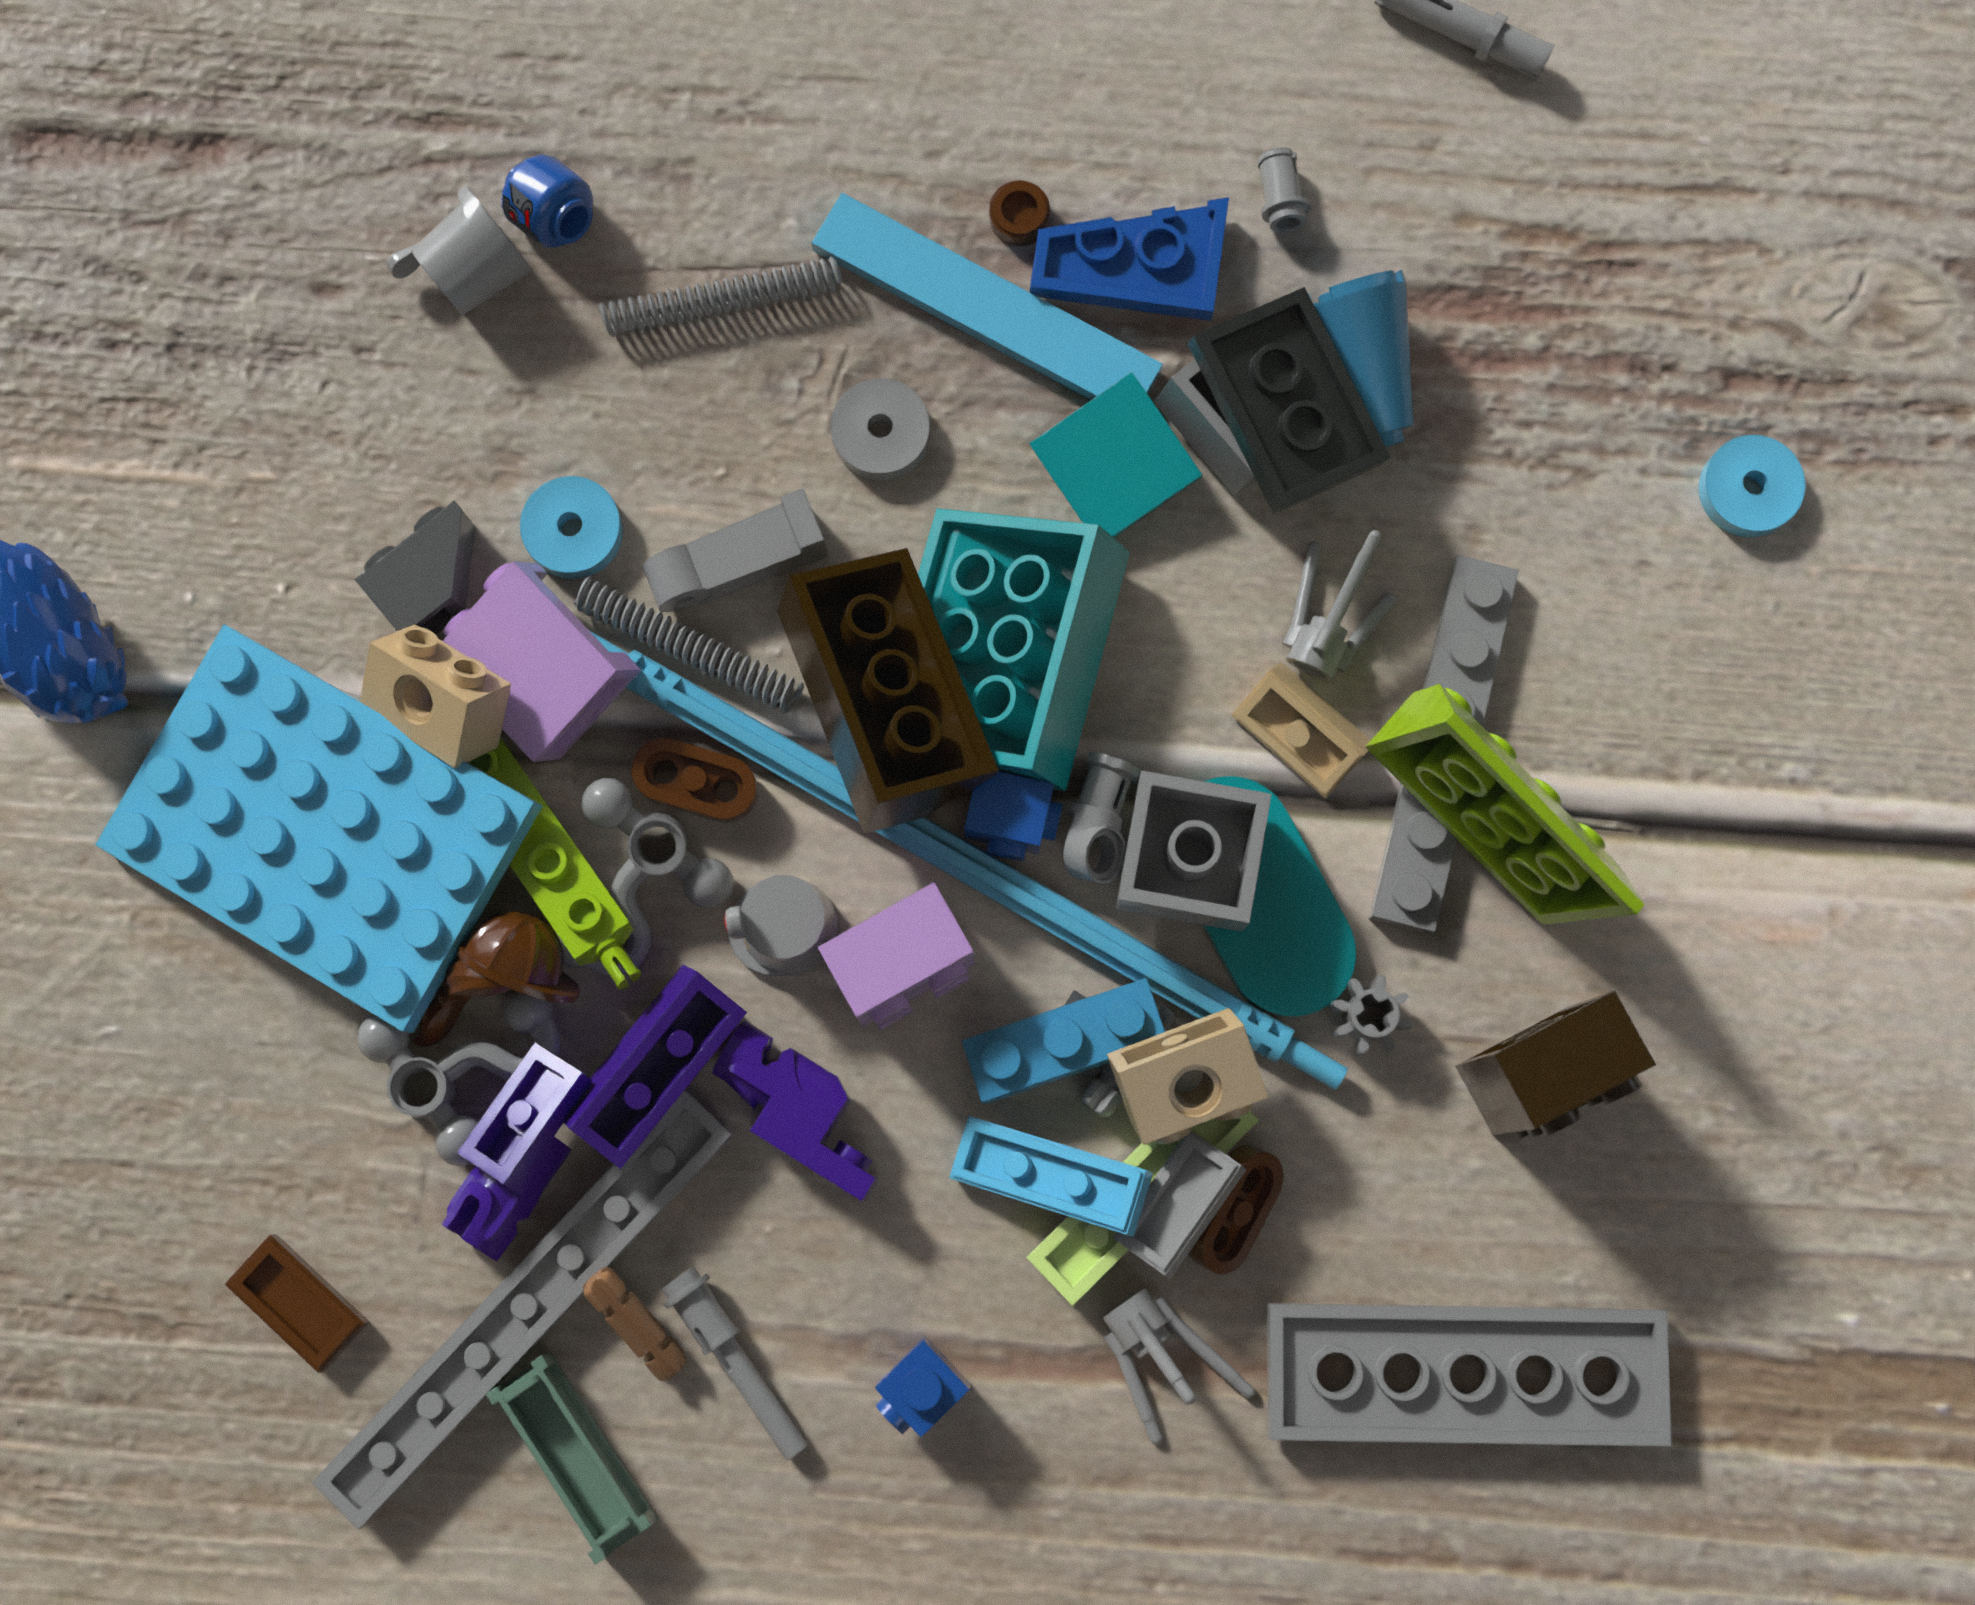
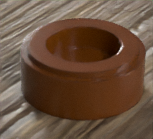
M1023 180L1011 181L1002 185L993 194L989 205V222L994 234L1004 243L1012 246L1033 244L1037 241L1038 229L1048 228L1050 221L1049 200L1044 191L1037 185Z

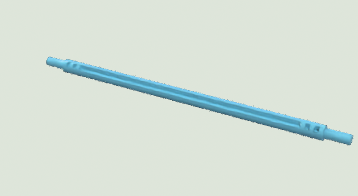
M591 632L609 652H625L641 669L638 675L628 684L627 689L859 822L838 766L637 650L628 653ZM923 817L875 831L1135 982L1147 978L1151 992L1198 1019L1230 1008L1244 1025L1252 1050L1270 1061L1277 1063L1281 1059L1335 1091L1348 1071L1347 1067L1293 1037L1295 1030L930 819Z

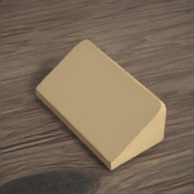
M1279 662L1267 672L1231 715L1325 799L1369 751L1365 746L1371 739L1282 662Z

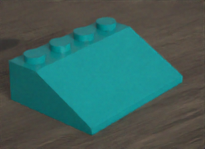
M936 508L918 575L998 770L1004 773L1054 783L1053 789L1066 791L1130 552L1097 524Z

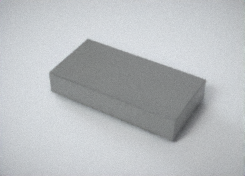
M1191 1131L1186 1137L1181 1139L1149 1185L1134 1237L1116 1232L1113 1238L1164 1276L1171 1279L1241 1179L1246 1169Z

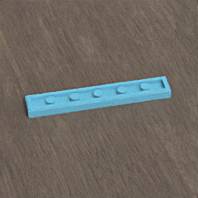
M841 193L811 243L813 251L827 259L832 256L837 264L1090 400L1131 372H1133L1146 393L1149 394L1162 371L1163 363L844 193Z

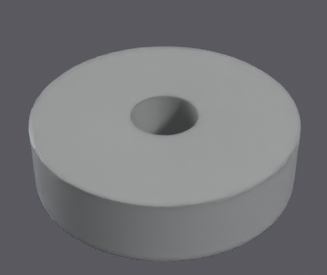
M876 378L854 385L841 396L832 413L831 436L835 451L839 459L850 471L866 479L886 481L909 473L921 462L930 442V422L925 404L914 390L896 380ZM877 422H886L892 427L891 432L882 438L873 436L869 430Z

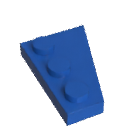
M1229 197L1207 201V206L1176 211L1175 206L1152 210L1150 216L1115 221L1112 217L1038 229L1030 293L1039 298L1212 321Z

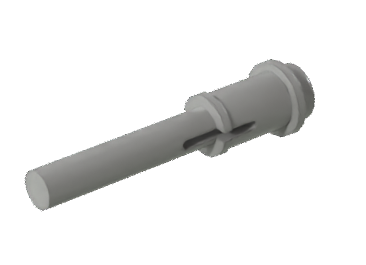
M693 1266L661 1289L668 1298L664 1306L666 1309L671 1306L674 1307L702 1348L701 1351L704 1356L711 1351L713 1352L787 1461L805 1449L808 1444L734 1337L740 1329L737 1325H734L705 1283L710 1279L709 1275L706 1273L701 1276L695 1266Z

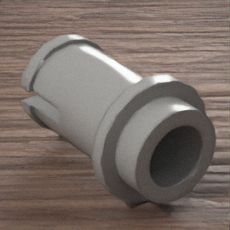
M1275 148L1266 151L1257 160L1266 202L1261 210L1262 219L1269 223L1272 231L1279 233L1291 232L1304 226L1306 215L1310 211V202L1302 196L1296 164L1297 155L1290 148Z

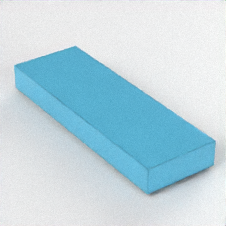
M968 1116L949 1178L1134 1237L1153 1172Z

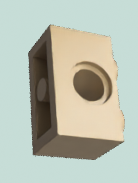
M414 624L369 643L360 702L384 716L414 743L453 768H457L462 761L467 763L498 748L511 683L487 669L479 660L467 657L441 641L432 631Z
M1230 1008L1107 1054L1129 1119L1143 1145L1153 1141L1157 1144H1168L1186 1137L1191 1132V1127L1214 1118L1226 1121L1241 1117L1251 1111L1253 1103L1269 1098L1245 1027ZM1191 1070L1203 1071L1202 1080L1194 1090L1186 1093L1175 1092L1176 1082L1181 1075Z

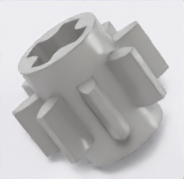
M1384 975L1376 977L1372 982L1371 989L1365 991L1356 978L1349 980L1347 990L1352 998L1348 1002L1334 1000L1329 1005V1008L1334 1012L1342 1013L1343 1025L1336 1028L1332 1033L1334 1038L1349 1034L1352 1038L1356 1039L1355 1054L1359 1056L1365 1054L1369 1048L1370 1041L1377 1040L1380 1048L1386 1053L1394 1050V1041L1389 1033L1394 1029L1400 1031L1412 1027V1023L1409 1020L1400 1017L1399 1005L1408 999V994L1401 993L1393 997L1389 992L1385 991L1386 977ZM1361 999L1368 1007L1379 1004L1382 1008L1384 1015L1377 1020V1026L1380 1031L1373 1024L1364 1027L1359 1024L1356 1016L1364 1010Z

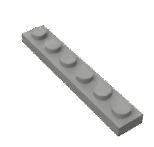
M1457 555L1452 564L1423 689L1440 683L1444 688L1454 690L1469 703L1472 708L1471 716L1483 727L1519 570ZM1400 784L1369 919L1431 935L1436 930L1456 838L1402 784Z

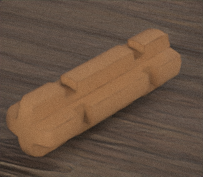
M604 1267L600 1269L583 1285L585 1298L598 1312L605 1311L606 1322L638 1358L645 1356L643 1359L646 1362L645 1366L657 1380L664 1382L671 1379L687 1362L683 1349L671 1336L665 1338L666 1334L662 1325L632 1291L625 1293V1283L612 1268Z

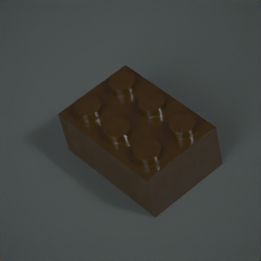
M1612 991L1566 1007L1455 1067L1492 1135L1513 1132L1516 1140L1528 1135L1533 1138L1543 1133L1545 1136L1554 1134L1583 1118L1578 1108L1586 1104L1592 1107L1603 1101L1605 1104H1609L1636 1091L1643 1086L1637 1075L1655 1066L1656 1063L1616 991Z

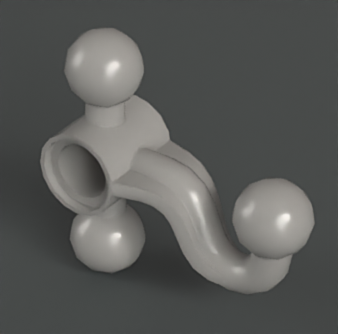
M602 778L594 781L586 788L582 796V809L590 823L599 828L611 829L617 827L629 836L627 851L630 858L617 873L611 885L610 895L634 929L627 938L623 949L638 968L647 958L651 950L652 941L648 920L636 900V892L648 875H663L673 871L683 879V889L687 898L701 908H714L727 901L733 891L734 879L730 869L723 862L712 858L699 860L686 850L688 836L685 827L676 817L661 812L643 816L633 808L630 790L624 783L612 778ZM652 827H663L674 836L676 850L668 858L662 860L653 859L647 856L641 848V834ZM559 937L563 949L564 965L572 968L587 966L601 975L610 976L600 960L595 963L579 966ZM620 963L617 964V967L622 972V974H627Z
M511 989L505 996L502 1004V1016L506 1024L516 1032L531 1034L536 1044L559 1057L561 1038L557 1026L551 1018L554 1012L553 1002L543 1001ZM374 1014L369 1016L359 1028L357 1034L358 1046L362 1054L369 1060L377 1063H386L392 1070L387 1082V1093L392 1105L401 1113L422 1120L429 1119L437 1130L435 1148L445 1162L454 1166H467L471 1164L470 1161L457 1152L479 1121L475 1117L466 1114L458 1115L452 1107L456 1096L455 1080L467 1070L473 1067H481L508 1081L523 1058L517 1057L499 1046L485 1041L466 1042L451 1050L437 1062L423 1057L415 1058L407 1047L409 1043L408 1032H402ZM430 1071L437 1080V1093L430 1103L415 1107L407 1096L409 1081L420 1072Z

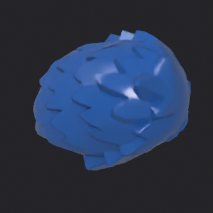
M0 540V683L30 708L33 714L38 718H45L47 722L53 721L66 724L90 723L100 717L125 708L128 703L127 698L123 694L127 675L125 672V655L123 647L116 649L113 627L103 628L101 626L96 605L92 603L85 592L80 590L72 577L44 552L28 543H17L13 546Z

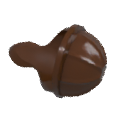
M505 912L486 919L475 929L470 938L459 944L456 951L458 956L446 971L444 987L438 990L437 997L430 1002L421 1018L420 1034L412 1042L417 1047H429L440 1042L452 1029L463 1007L470 998H487L512 989L543 1001L561 1004L576 1001L581 991L578 983L562 971L563 949L559 937L549 925L542 922L538 917H532L527 913Z

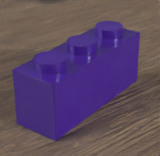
M682 964L589 1078L592 1080V1083L565 1120V1125L621 1169L747 1012L699 972Z

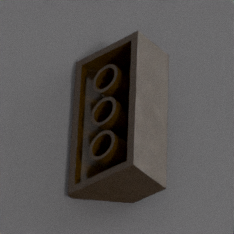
M908 548L789 575L777 612L864 834L923 818L997 775L998 767Z

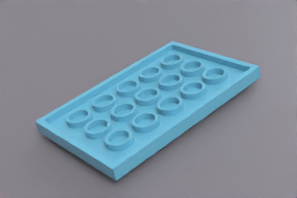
M223 624L95 845L402 1032L413 1033L444 980L448 967L455 961L458 955L456 951L459 944L467 940L543 805L468 762L462 761L459 767L453 768L414 743L384 716L364 705L358 699L241 632Z

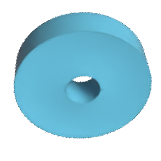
M1762 435L1740 436L1722 445L1704 465L1699 479L1700 501L1708 517L1724 531L1747 538L1765 536L1782 527L1800 508L1806 487L1804 471L1794 453L1781 442ZM1743 479H1754L1760 486V494L1754 495L1749 493L1743 485Z
M565 476L544 483L528 498L521 513L520 533L526 550L533 560L546 572L560 578L580 579L598 573L614 559L622 543L623 521L613 498L602 486L583 477ZM578 519L582 521V528L576 535L565 536L562 534V527L568 520Z

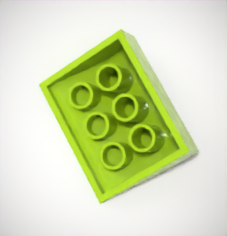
M1439 683L1412 693L1365 746L1542 925L1637 915L1644 907V902L1620 865L1604 850L1606 845L1601 836L1590 827L1577 823L1560 806L1561 798L1558 793L1544 781L1533 778L1516 761L1517 754L1512 746L1498 735L1488 733L1471 716L1472 708L1469 703L1454 690L1444 688Z

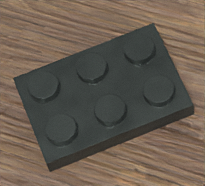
M1305 287L1195 334L1188 342V346L1273 515L1383 465L1391 458Z

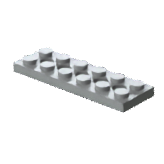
M1267 1303V1437L1270 1440L1672 1447L1668 1310ZM1330 1353H1342L1352 1364V1379L1342 1390L1328 1391L1318 1381V1364L1324 1356ZM1397 1354L1410 1355L1418 1366L1419 1375L1417 1382L1411 1389L1405 1392L1392 1391L1386 1385L1383 1376L1386 1362ZM1463 1355H1474L1480 1360L1484 1368V1380L1481 1386L1471 1393H1460L1454 1388L1450 1380L1452 1364ZM1530 1356L1541 1357L1550 1369V1381L1547 1387L1537 1394L1525 1393L1520 1388L1516 1377L1518 1366L1524 1359ZM1597 1357L1607 1358L1613 1364L1616 1371V1381L1613 1388L1603 1395H1593L1590 1393L1583 1381L1585 1366L1589 1361Z

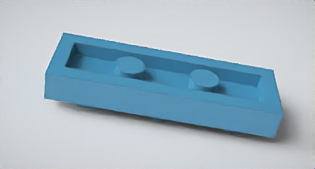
M1147 978L970 1037L962 1040V1044L981 1102L986 1105L1110 1063L1107 1057L1108 1053L1161 1034L1165 1030Z

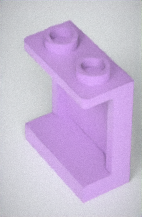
M513 561L512 563L500 566L487 578L483 586L486 592L472 608L461 611L448 622L443 630V634L446 636L443 642L467 657L479 660L487 669L511 683L502 729L533 762L558 760L564 756L628 686L641 669L625 652H609L542 582L547 572L538 563Z

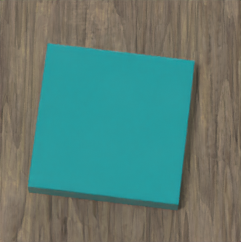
M1133 372L1029 443L1082 523L1097 524L1113 538L1203 478L1202 473Z

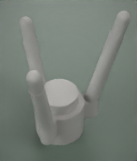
M1373 530L1369 533L1327 619L1313 616L1310 624L1307 625L1306 620L1321 549L1318 542H1311L1309 544L1292 623L1282 643L1286 647L1291 648L1286 660L1295 668L1326 681H1331L1336 671L1346 673L1354 654L1395 603V595L1387 593L1377 606L1372 609L1347 642L1344 641L1348 631L1340 626V623L1381 540L1379 531Z
M1144 1288L1103 1317V1320L1112 1331L1104 1339L1117 1357L1141 1421L1145 1426L1150 1441L1154 1445L1160 1444L1163 1436L1129 1349H1132L1138 1359L1149 1352L1184 1403L1191 1405L1196 1401L1195 1393L1161 1344L1170 1337V1334L1163 1326L1164 1324L1245 1398L1250 1399L1255 1396L1253 1386L1174 1313L1163 1296L1154 1302L1146 1288Z

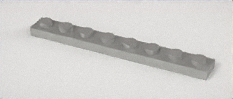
M684 1090L624 1166L620 1169L615 1164L612 1165L311 1483L358 1530L365 1527L487 1398L486 1393L498 1386L584 1295L583 1285L600 1269L610 1267L734 1135L689 1091Z

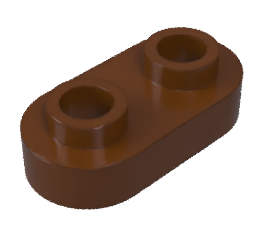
M659 738L644 744L637 751L632 762V778L638 790L648 800L663 806L717 822L730 823L747 816L757 802L758 784L751 769L743 761L725 754L674 739ZM664 764H673L677 766L678 770L675 780L668 784L657 782L656 772L658 768ZM731 781L737 784L738 793L733 800L722 802L716 799V789L721 783Z
M1252 1145L1237 1147L1228 1154L1230 1158L1241 1164L1246 1171L1188 1253L1193 1262L1215 1274L1231 1273L1245 1261L1282 1189L1284 1174L1279 1159L1273 1154Z

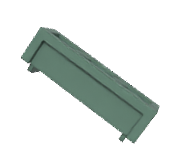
M551 1352L539 1356L522 1372L486 1393L492 1405L500 1403L591 1545L592 1550L588 1555L594 1565L605 1559L610 1553L635 1535L642 1533L659 1519Z

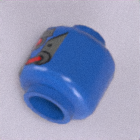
M540 154L524 160L508 173L502 190L501 207L506 219L542 247L557 248L576 242L589 229L593 218V195L588 183L553 156Z

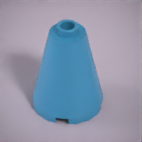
M1393 270L1331 286L1329 287V292L1318 297L1319 302L1313 303L1386 447L1404 442L1402 430L1414 425L1406 280L1403 270H1399L1396 273Z

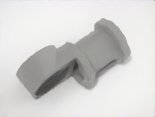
M1089 752L1085 763L1089 769L1078 801L1072 802L1068 811V815L1073 817V821L1065 841L1063 858L1068 873L1075 879L1107 884L1114 881L1123 869L1126 842L1121 834L1124 821L1120 817V813L1130 784L1137 781L1140 768L1125 760L1107 754ZM1098 837L1102 846L1101 858L1098 865L1091 869L1088 862L1089 848Z

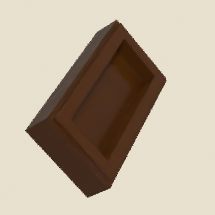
M270 1234L224 1284L318 1373L325 1372L370 1322L277 1234Z

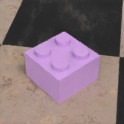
M935 882L817 947L858 1021L863 1027L874 1021L879 1030L910 1014L913 1009L909 1001L931 989L934 996L938 998L969 980L967 969L975 965L974 951Z

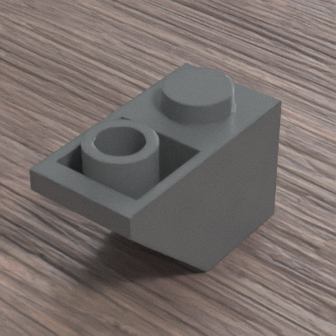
M455 500L445 508L436 507L428 511L416 522L414 526L415 532L396 547L387 546L371 556L364 566L365 571L354 580L396 631L415 624L437 635L454 616L466 609L476 527Z

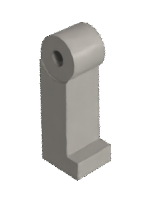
M804 488L780 497L781 504L690 543L665 549L649 558L643 564V570L659 611L673 612L696 604L702 605L828 557L822 533Z

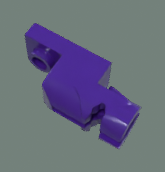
M746 1020L743 1021L720 1054L712 1074L725 1081L753 1109L758 1104L764 1107L750 1131L857 1199L865 1201L878 1181L877 1177L867 1172L873 1160L842 1140H839L834 1150L824 1145L851 1101L838 1076L792 1048L783 1051L778 1061L771 1062L767 1066L769 1062L768 1053L771 1051L774 1042L773 1037Z
M534 1043L457 1153L475 1166L451 1199L447 1208V1216L441 1224L448 1230L461 1236L462 1240L498 1262L518 1234L517 1222L526 1218L529 1219L541 1194L572 1151L571 1148L557 1139L555 1134L588 1089L592 1080L581 1071Z

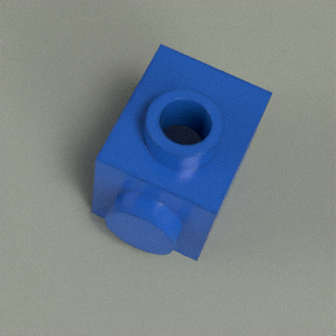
M998 771L995 777L973 789L964 827L965 839L987 843V853L1005 859L1024 861L1026 852L1039 855L1042 839L1055 841L1063 804L1051 801L1054 783Z
M924 1336L878 1381L874 1388L883 1398L876 1404V1407L901 1434H904L911 1427L922 1437L970 1390L971 1384L940 1350Z

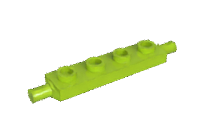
M500 738L498 748L468 763L543 805L509 865L578 965L583 966L600 960L618 989L629 987L630 984L617 967V964L620 963L634 983L642 975V972L637 969L621 946L634 930L632 925Z

